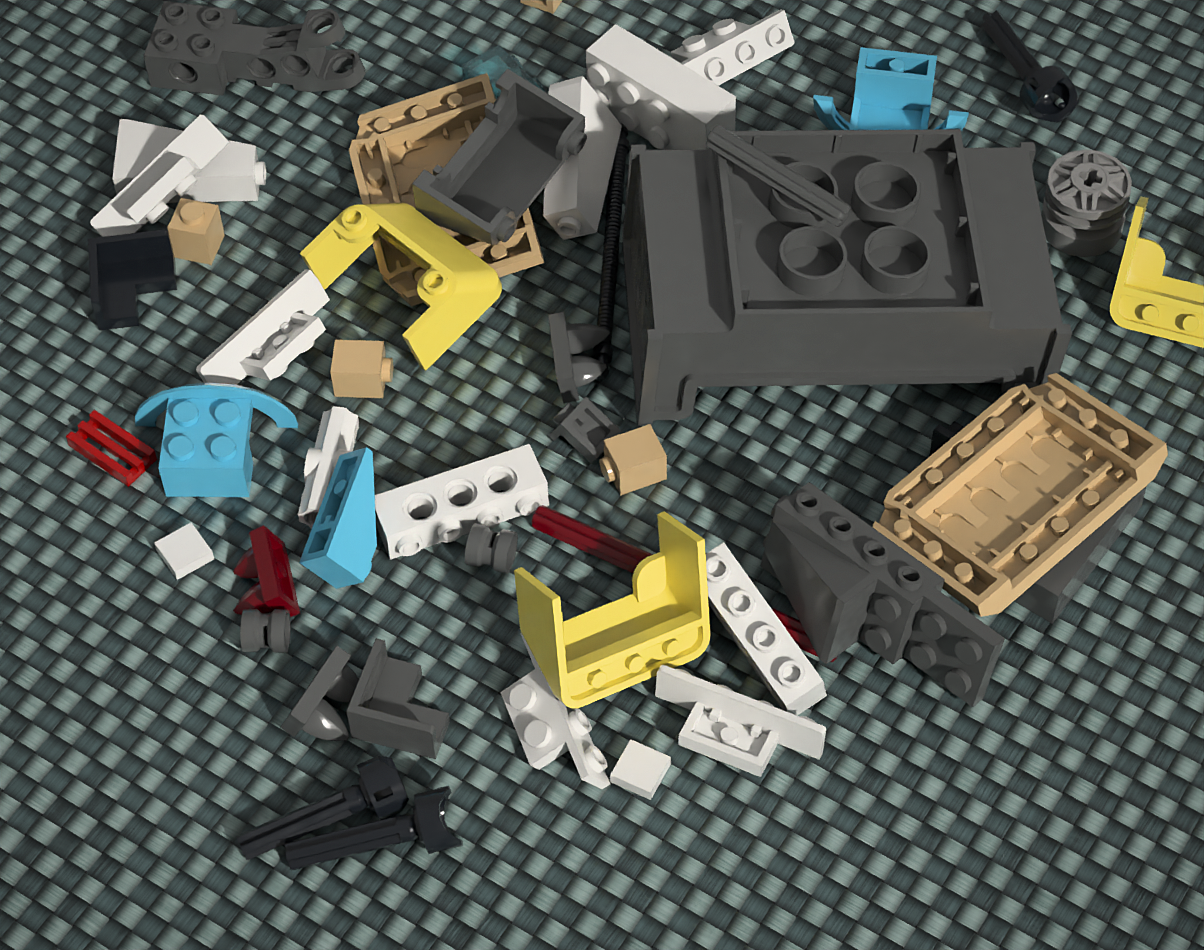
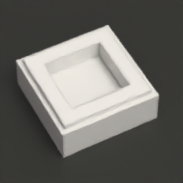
M191 522L154 542L156 551L177 580L214 560L212 550Z
M630 739L610 774V782L651 800L671 765V757Z

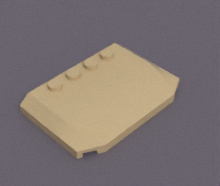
M487 73L359 115L357 121L359 125L356 139L351 141L349 154L362 204L407 203L415 208L412 183L424 169L433 174V169L437 164L444 168L485 118V106L487 103L491 102L494 104L496 97ZM529 207L517 221V227L512 237L505 243L500 241L497 245H490L440 227L490 265L497 272L499 278L544 263ZM380 235L373 242V247L383 280L410 306L423 303L417 292V284L426 270Z
M1057 373L1048 375V382L1029 389L1025 384L1009 389L891 488L883 502L885 509L879 523L875 521L872 526L943 577L945 581L942 589L980 617L999 614L1153 481L1168 455L1167 445L1164 441Z

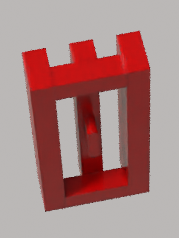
M94 409L89 414L90 420L87 423L84 420L77 425L78 431L76 433L71 431L66 435L68 445L129 487L157 460L155 450ZM97 428H98L99 430H101L102 432H104L105 434H107L108 436H110L112 439H114V440L117 441L118 443H120L121 445H123L124 447H126L127 449H129L130 451H132L133 453H135L137 456H139V457L142 458V459H139V458L136 457L134 454H132L131 452H129L128 450H126L125 448H123L122 446H120L119 444H117L116 442H114L113 440H111L109 437H107L106 435H104L103 433H101L100 431H98ZM88 437L104 447L106 451L115 457H119L132 466L130 470L126 469L85 440Z

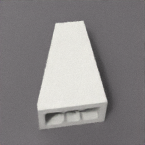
M583 76L551 84L548 91L549 95L585 116L584 133L587 135V140L581 151L577 155L571 154L544 187L543 216L563 240L597 232L622 125Z
M119 119L112 177L116 194L122 191L183 131L129 119ZM230 141L195 176L198 180L197 183L183 196L180 197L177 193L168 203L179 202L181 198L200 202L258 201L259 185L266 184L265 162H259L255 145Z

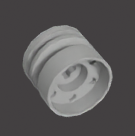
M1085 149L1065 154L1058 158L1049 169L1041 216L1046 240L1055 249L1068 255L1090 257L1105 253L1112 249L1122 236L1125 214L1131 194L1132 179L1127 168L1117 158L1102 151Z

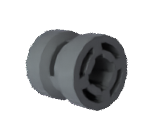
M474 523L466 543L465 564L478 568L482 565H489L497 572L508 574L516 555L517 532L505 529L500 532H494L486 525Z
M258 609L243 610L240 627V640L243 652H258L261 648H270L274 653L288 652L291 633L288 609H274L271 613H261Z

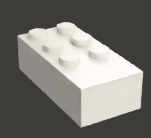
M615 24L586 50L587 82L619 123H623L629 131H634L647 139L657 149L706 150L709 149L706 145L707 136L715 126H722L728 131H735L736 96Z

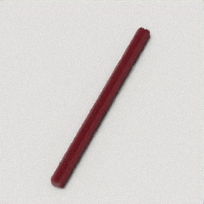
M544 505L539 506L532 517V527L631 573H634L637 565L643 559L653 555ZM771 608L799 648L818 657L800 620Z

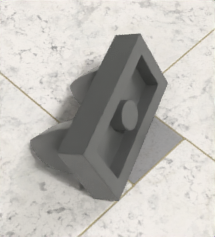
M564 312L549 314L548 319L556 379L563 403L579 401L578 387L587 385L597 379L607 367L606 364L595 358L573 355L598 345L610 334V331L593 324H567Z
M338 646L334 648L280 728L293 737L300 730H303L316 738L328 741L348 740L349 735L343 719L323 697L325 695L335 701L350 703L359 678L346 665L351 657L349 653Z

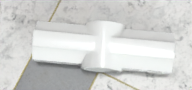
M333 406L329 411H323L315 447H310L306 455L304 468L305 487L301 497L298 517L299 522L308 525L311 529L339 456L352 452L356 442L355 439L359 429L358 415L353 414L344 407Z

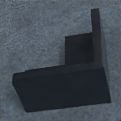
M163 229L88 239L91 304L99 331L139 326L138 294L177 290L175 256L168 230Z

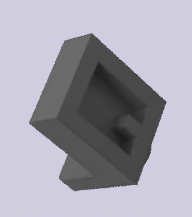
M585 397L576 407L568 402L552 419L558 426L548 436L555 441L562 435L592 463L604 451V440L619 435L622 431Z

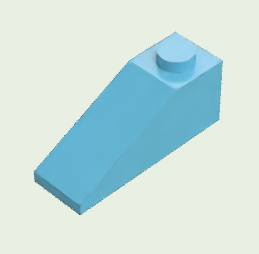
M367 447L339 456L299 562L336 589L364 582L371 571V560L377 547L373 451Z

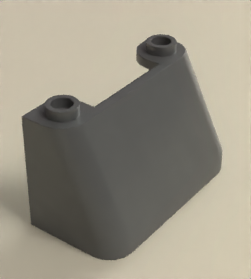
M506 69L496 81V87L501 90L500 96L495 100L494 104L491 102L487 103L485 106V118L446 166L442 168L437 164L433 169V174L424 169L412 183L416 210L440 227L490 245H497L500 241L505 243L512 237L519 218L571 154L577 155L587 140V135L584 133L585 116L509 69Z

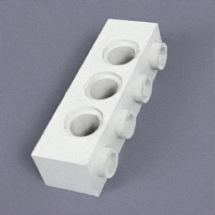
M530 444L375 495L376 527L390 560L400 556H411L418 553L421 549L432 545L457 540L462 535L468 534L474 523L486 525L491 529L506 520L521 515H532L539 506L544 505L548 507V482Z
M723 542L706 553L709 606L782 710L798 716L826 697L827 694L822 678L726 544Z

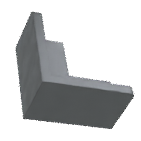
M375 639L348 706L347 716L351 737L436 759L450 723L449 713L411 704L422 676L421 665L388 657L385 640Z

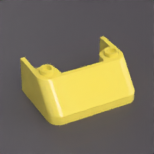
M1141 196L1135 206L1110 303V315L1113 321L1120 327L1204 348V285L1162 275L1166 262L1163 248L1153 240L1139 237L1149 199Z
M407 203L352 205L343 210L300 252V255L309 270L317 277L324 290L380 235L426 270L418 281L417 292L421 300L429 308L402 334L419 366L426 371L499 298L502 292V283L499 276L490 265Z
M665 511L657 514L660 552L646 557L637 565L632 577L633 594L566 621H563L560 596L524 568L520 567L514 570L521 633L553 694L569 708L583 707L657 675L661 665L675 668L698 658L709 644L710 619L705 539Z

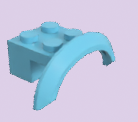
M860 47L850 123L837 112L833 104V97L813 95L814 110L828 130H928L937 56ZM949 110L947 118L935 129L962 130L966 125L969 112Z
M197 383L170 388L149 397L139 406L135 414V426L156 427L157 417L166 410L158 467L166 497H249L253 471V459L249 445L253 408L270 416L278 428H298L295 415L276 399L253 388L235 384Z

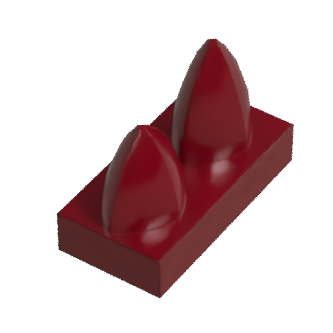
M264 525L250 531L252 547L242 555L233 572L235 575L243 578H259V582L254 584L240 598L233 609L234 613L242 615L244 609H258L261 613H270L274 609H288L290 618L300 614L285 543Z

